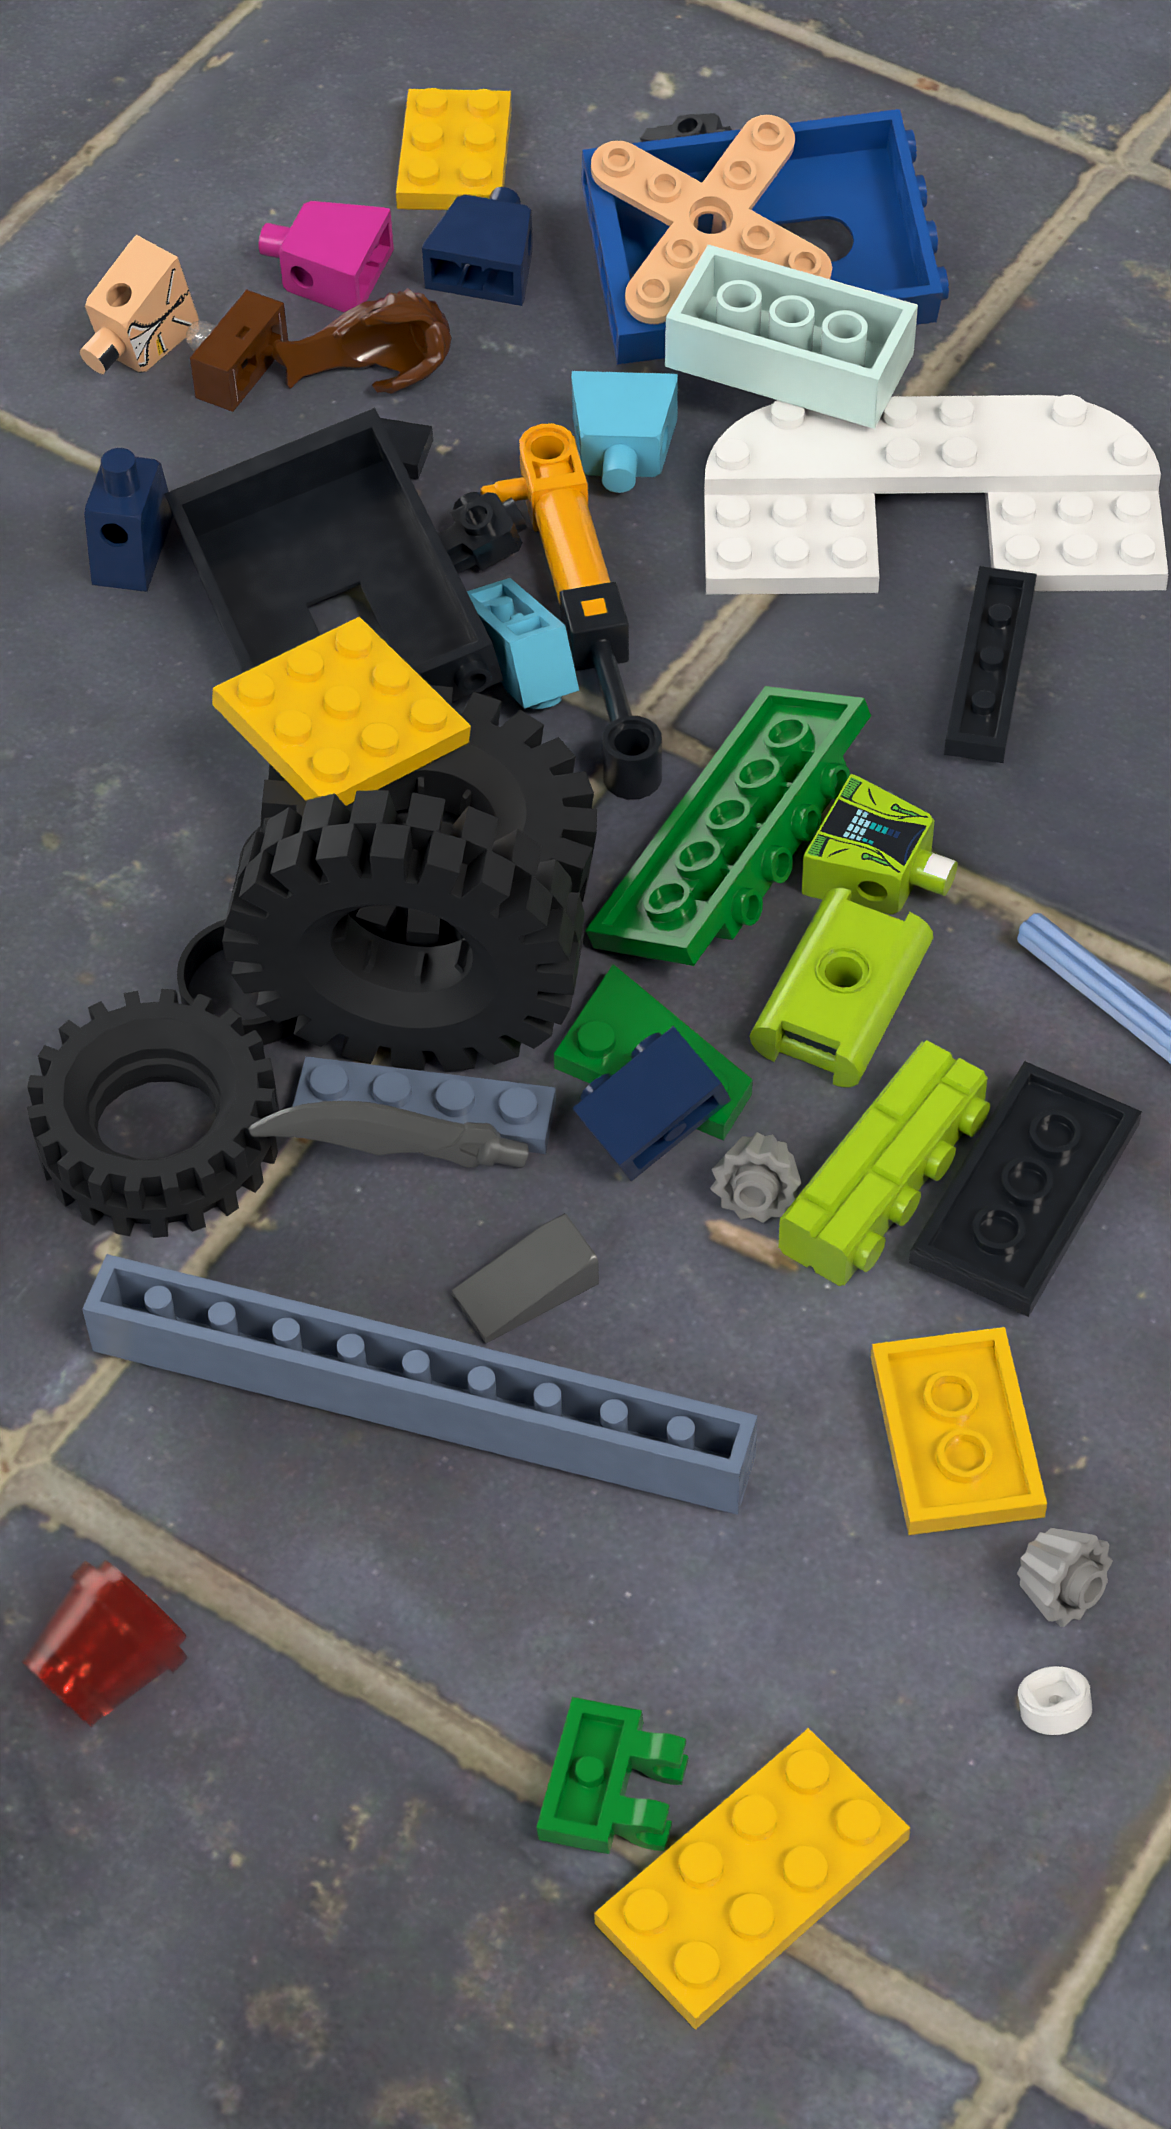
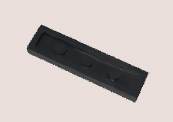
M979 566L945 739L944 755L1004 763L1037 574Z

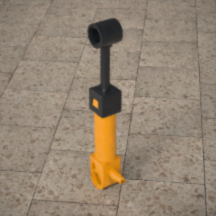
M553 423L539 424L525 431L519 440L521 477L496 481L494 484L482 486L480 493L482 495L487 492L496 493L501 502L511 497L514 502L526 501L533 530L540 532L560 603L561 622L566 627L575 671L595 668L610 724L606 726L602 734L603 782L608 791L616 797L627 800L642 799L653 794L662 782V733L658 726L648 718L632 716L618 664L629 661V623L616 582H610L588 507V483L575 438L563 426Z

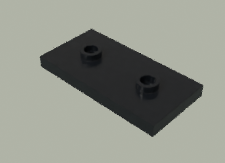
M1024 1061L912 1246L909 1263L1029 1317L1138 1128L1142 1111Z

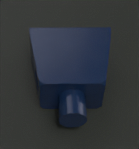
M497 187L492 190L489 198L464 194L455 199L422 246L425 289L518 306L523 305L533 251L532 210L527 205L521 204L520 197L515 191L507 187Z
M125 448L108 450L101 457V465L87 500L84 514L92 585L148 591L173 519L164 494L169 491L162 464L159 461L135 457L132 451ZM120 539L127 540L126 542L119 544Z

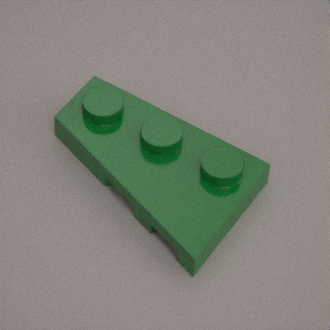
M614 964L554 1053V1069L590 1084L601 1075L615 1074L631 1061L632 1051L645 1038L654 1033H661L663 1035L674 1026L720 1080L731 1099L729 1103L697 1128V1130L723 1141L750 1099L753 1086L752 1078Z

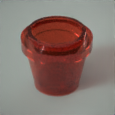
M106 1560L97 1568L83 1561L69 1576L73 1581L71 1588L27 1656L21 1661L38 1680L91 1728L166 1670L174 1674L188 1659L187 1655L179 1647L188 1638L186 1634L150 1597Z

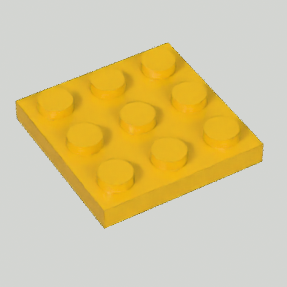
M357 617L213 687L212 705L306 801L335 793L347 806L354 802L356 791L378 790L469 743L471 725L361 617Z

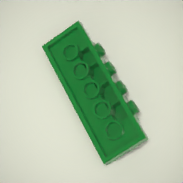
M765 686L585 930L593 948L694 966L714 937L733 940L743 925H754L762 913V898L773 882L783 883L788 879L792 870V855L803 840H813L822 824L821 814L832 799L836 800L850 776V771L843 755L871 717L865 698Z

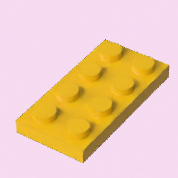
M808 1728L594 1912L595 1925L696 2030L909 1840L910 1827Z

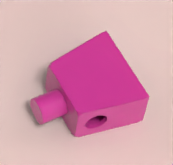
M309 201L303 204L291 228L265 223L259 237L260 254L280 259L282 284L288 292L342 312H346L367 301L394 250L391 209L374 206Z

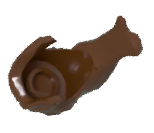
M407 288L404 292H388L385 298L380 297L379 300L363 302L343 313L321 331L302 340H276L273 343L272 357L285 367V383L290 389L301 378L337 368L366 369L377 364L400 372L398 376L375 381L372 384L377 393L386 392L392 394L426 379L441 366L450 350L452 337L449 333L450 328L445 314L441 312L436 301L428 300L423 293H413Z

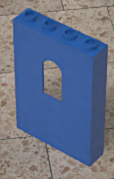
M900 109L789 123L795 134L793 153L752 208V211L777 225L819 219L835 220L843 224L851 233L853 246L845 257L831 262L832 273L830 280L917 304L916 325L937 322L941 300L948 299L949 295L948 276L945 267H937L934 253H937L938 250L937 229L933 220L926 221L923 209L927 205L926 182L923 175H915L913 166L917 156L915 135L912 129L905 130ZM741 129L631 144L702 183ZM597 148L583 149L581 184L617 365L665 358L666 322L647 324L635 319L626 308L625 292L629 281L670 226L600 188L591 175V159ZM713 214L699 216L697 230L711 234Z

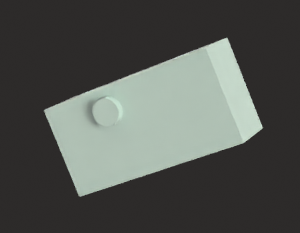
M708 244L666 316L665 367L875 429L914 354L918 305Z

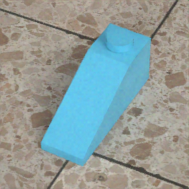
M511 578L467 591L493 643L504 680L502 684L505 690L523 708H548L561 702L562 696L579 691L566 627L558 618Z

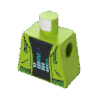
M850 774L803 856L802 894L823 900L826 892L832 888L852 890V902L892 915L901 911L914 886L945 896L954 881L958 862L932 852L935 820L929 813L859 776Z

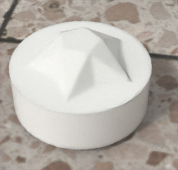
M1058 1666L1042 1668L1029 1674L1019 1686L1018 1699L1021 1718L1030 1729L1047 1735L1070 1733L1082 1727L1092 1714L1089 1683L1081 1673L1073 1669Z

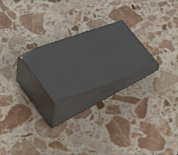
M564 1213L539 1227L452 1290V1297L486 1344L598 1285V1258L568 1215Z

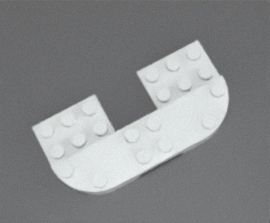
M1076 395L891 397L875 429L777 400L773 404L751 412L735 422L718 439L708 457L705 468L704 490L706 595L878 593L879 563L875 494L985 493L991 568L1037 574L1035 591L1166 590L1169 574L1159 499L1161 478L1159 463L1149 443L1132 425L1116 414L1097 405L1085 402Z

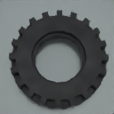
M161 989L159 1002L140 1003L138 991L124 993L126 1006L109 1012L102 1001L88 1007L91 1021L81 1028L70 1020L59 1028L62 1047L57 1050L44 1045L38 1055L42 1076L30 1075L27 1088L32 1106H28L27 1110L46 1181L53 1180L57 1198L65 1207L75 1200L78 1201L82 1220L95 1226L103 1215L110 1216L113 1220L115 1233L124 1236H130L134 1224L140 1223L151 1224L153 1238L168 1237V1223L186 1219L193 1232L206 1227L204 1213L217 1206L226 1216H229L239 1209L236 1191L243 1186L256 1193L264 1183L261 1162L274 1164L278 1154L276 1136L253 1137L249 1133L250 1125L279 1111L271 1058L265 1059L263 1040L256 1030L244 1035L242 1017L230 1008L220 1018L215 1016L212 999L200 994L197 995L190 1006L178 1003L177 993L174 989ZM151 1082H178L198 1088L211 1098L216 1108L215 1121L205 1136L189 1149L165 1158L137 1159L114 1152L102 1142L98 1133L99 1119L109 1104L125 1091Z

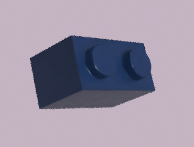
M674 1026L663 1035L661 1033H654L641 1041L632 1051L631 1061L615 1074H604L593 1080L583 1090L580 1096L582 1101L573 1107V1110L631 1182L731 1101L720 1080Z

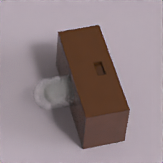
M246 289L218 324L199 320L189 326L186 332V341L188 346L195 351L190 357L196 399L234 412L275 361L272 357L273 343L276 340L288 341L283 302Z

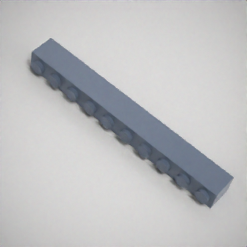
M109 1254L105 1256L82 1309L94 1352L737 1515L756 1458L758 1415Z

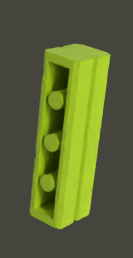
M928 1040L921 1042L782 1215L779 1222L778 1244L781 1252L805 1267H813L817 1274L838 1286H845L858 1268L868 1272L875 1265L884 1249L886 1239L883 1236L891 1225L896 1223L904 1226L910 1220L921 1198L919 1190L928 1178L939 1181L945 1175L956 1153L954 1145L962 1134L965 1133L973 1137L985 1122L990 1110V1103L985 1101L988 1080L985 1072L961 1058L953 1059L950 1052Z

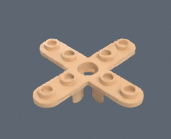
M760 115L749 120L702 183L631 143L610 141L597 148L591 159V175L595 183L605 191L670 226L626 287V308L635 319L647 324L666 322L667 314L708 244L831 279L832 264L830 258L822 249L752 211V208L793 153L795 134L788 122L774 115ZM713 214L711 234L697 230L699 216Z

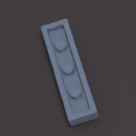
M305 1056L293 1107L322 1101H361L388 1105L462 1124L466 1122L489 1123L500 1133V1137L527 1143L528 1152L546 1154L556 1106V1087Z

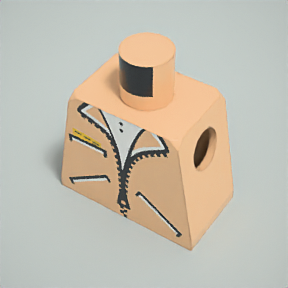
M136 235L86 300L85 308L95 334L79 352L84 362L100 374H104L116 360L137 372H145L190 335L200 325L178 257Z

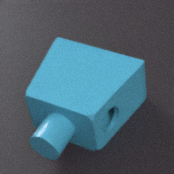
M572 371L573 423L578 453L584 473L588 476H602L604 487L616 493L631 490L635 486L636 477H656L661 474L677 423L678 374Z

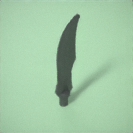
M322 1101L301 1104L280 1110L249 1127V1133L253 1137L281 1136L311 1139L365 1151L378 1156L395 1153H424L425 1156L449 1160L467 1168L477 1167L480 1164L492 1166L494 1163L523 1168L529 1151L527 1143L500 1137V1133L489 1123L466 1122L462 1124L388 1105L361 1101Z

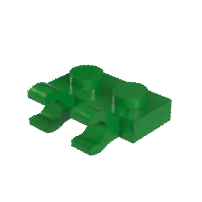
M572 1697L536 1827L538 1839L610 1854L614 1835H619L639 1847L655 1851H666L672 1827V1821L667 1820L670 1805L652 1799L625 1797L632 1769L639 1770L649 1778L662 1783L682 1785L689 1760L688 1755L684 1754L687 1743L686 1739L669 1733L642 1731L644 1724L642 1710Z

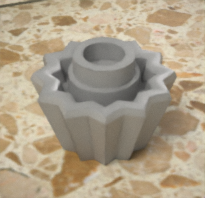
M756 1132L752 1137L742 1136L712 1168L716 1181L710 1189L721 1197V1208L734 1210L740 1220L753 1217L764 1223L771 1216L782 1217L788 1207L798 1197L797 1188L800 1186L801 1180L794 1155L788 1152L787 1143L777 1141L773 1134L764 1136Z
M1050 1528L1046 1533L1040 1532L1034 1541L1028 1543L1026 1553L1020 1558L1021 1566L1017 1572V1575L1020 1577L1019 1585L1048 1621H1055L1060 1627H1065L1072 1619L1081 1620L1085 1611L1099 1601L1108 1583L1107 1571L1113 1562L1111 1557L1108 1556L1109 1543L1099 1540L1096 1535Z

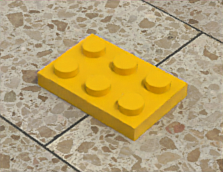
M408 89L396 187L397 209L448 210L458 196L466 194L489 198L493 189L504 187L512 110L511 91H494L489 89Z
M1005 1327L872 1344L871 1361L908 1535L1044 1518L1047 1500Z

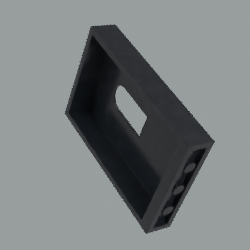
M375 408L164 493L178 530L241 673L320 636L308 606L361 585L389 646L429 685L453 687L452 702L472 695L473 692L479 693L487 687L504 681L493 643Z

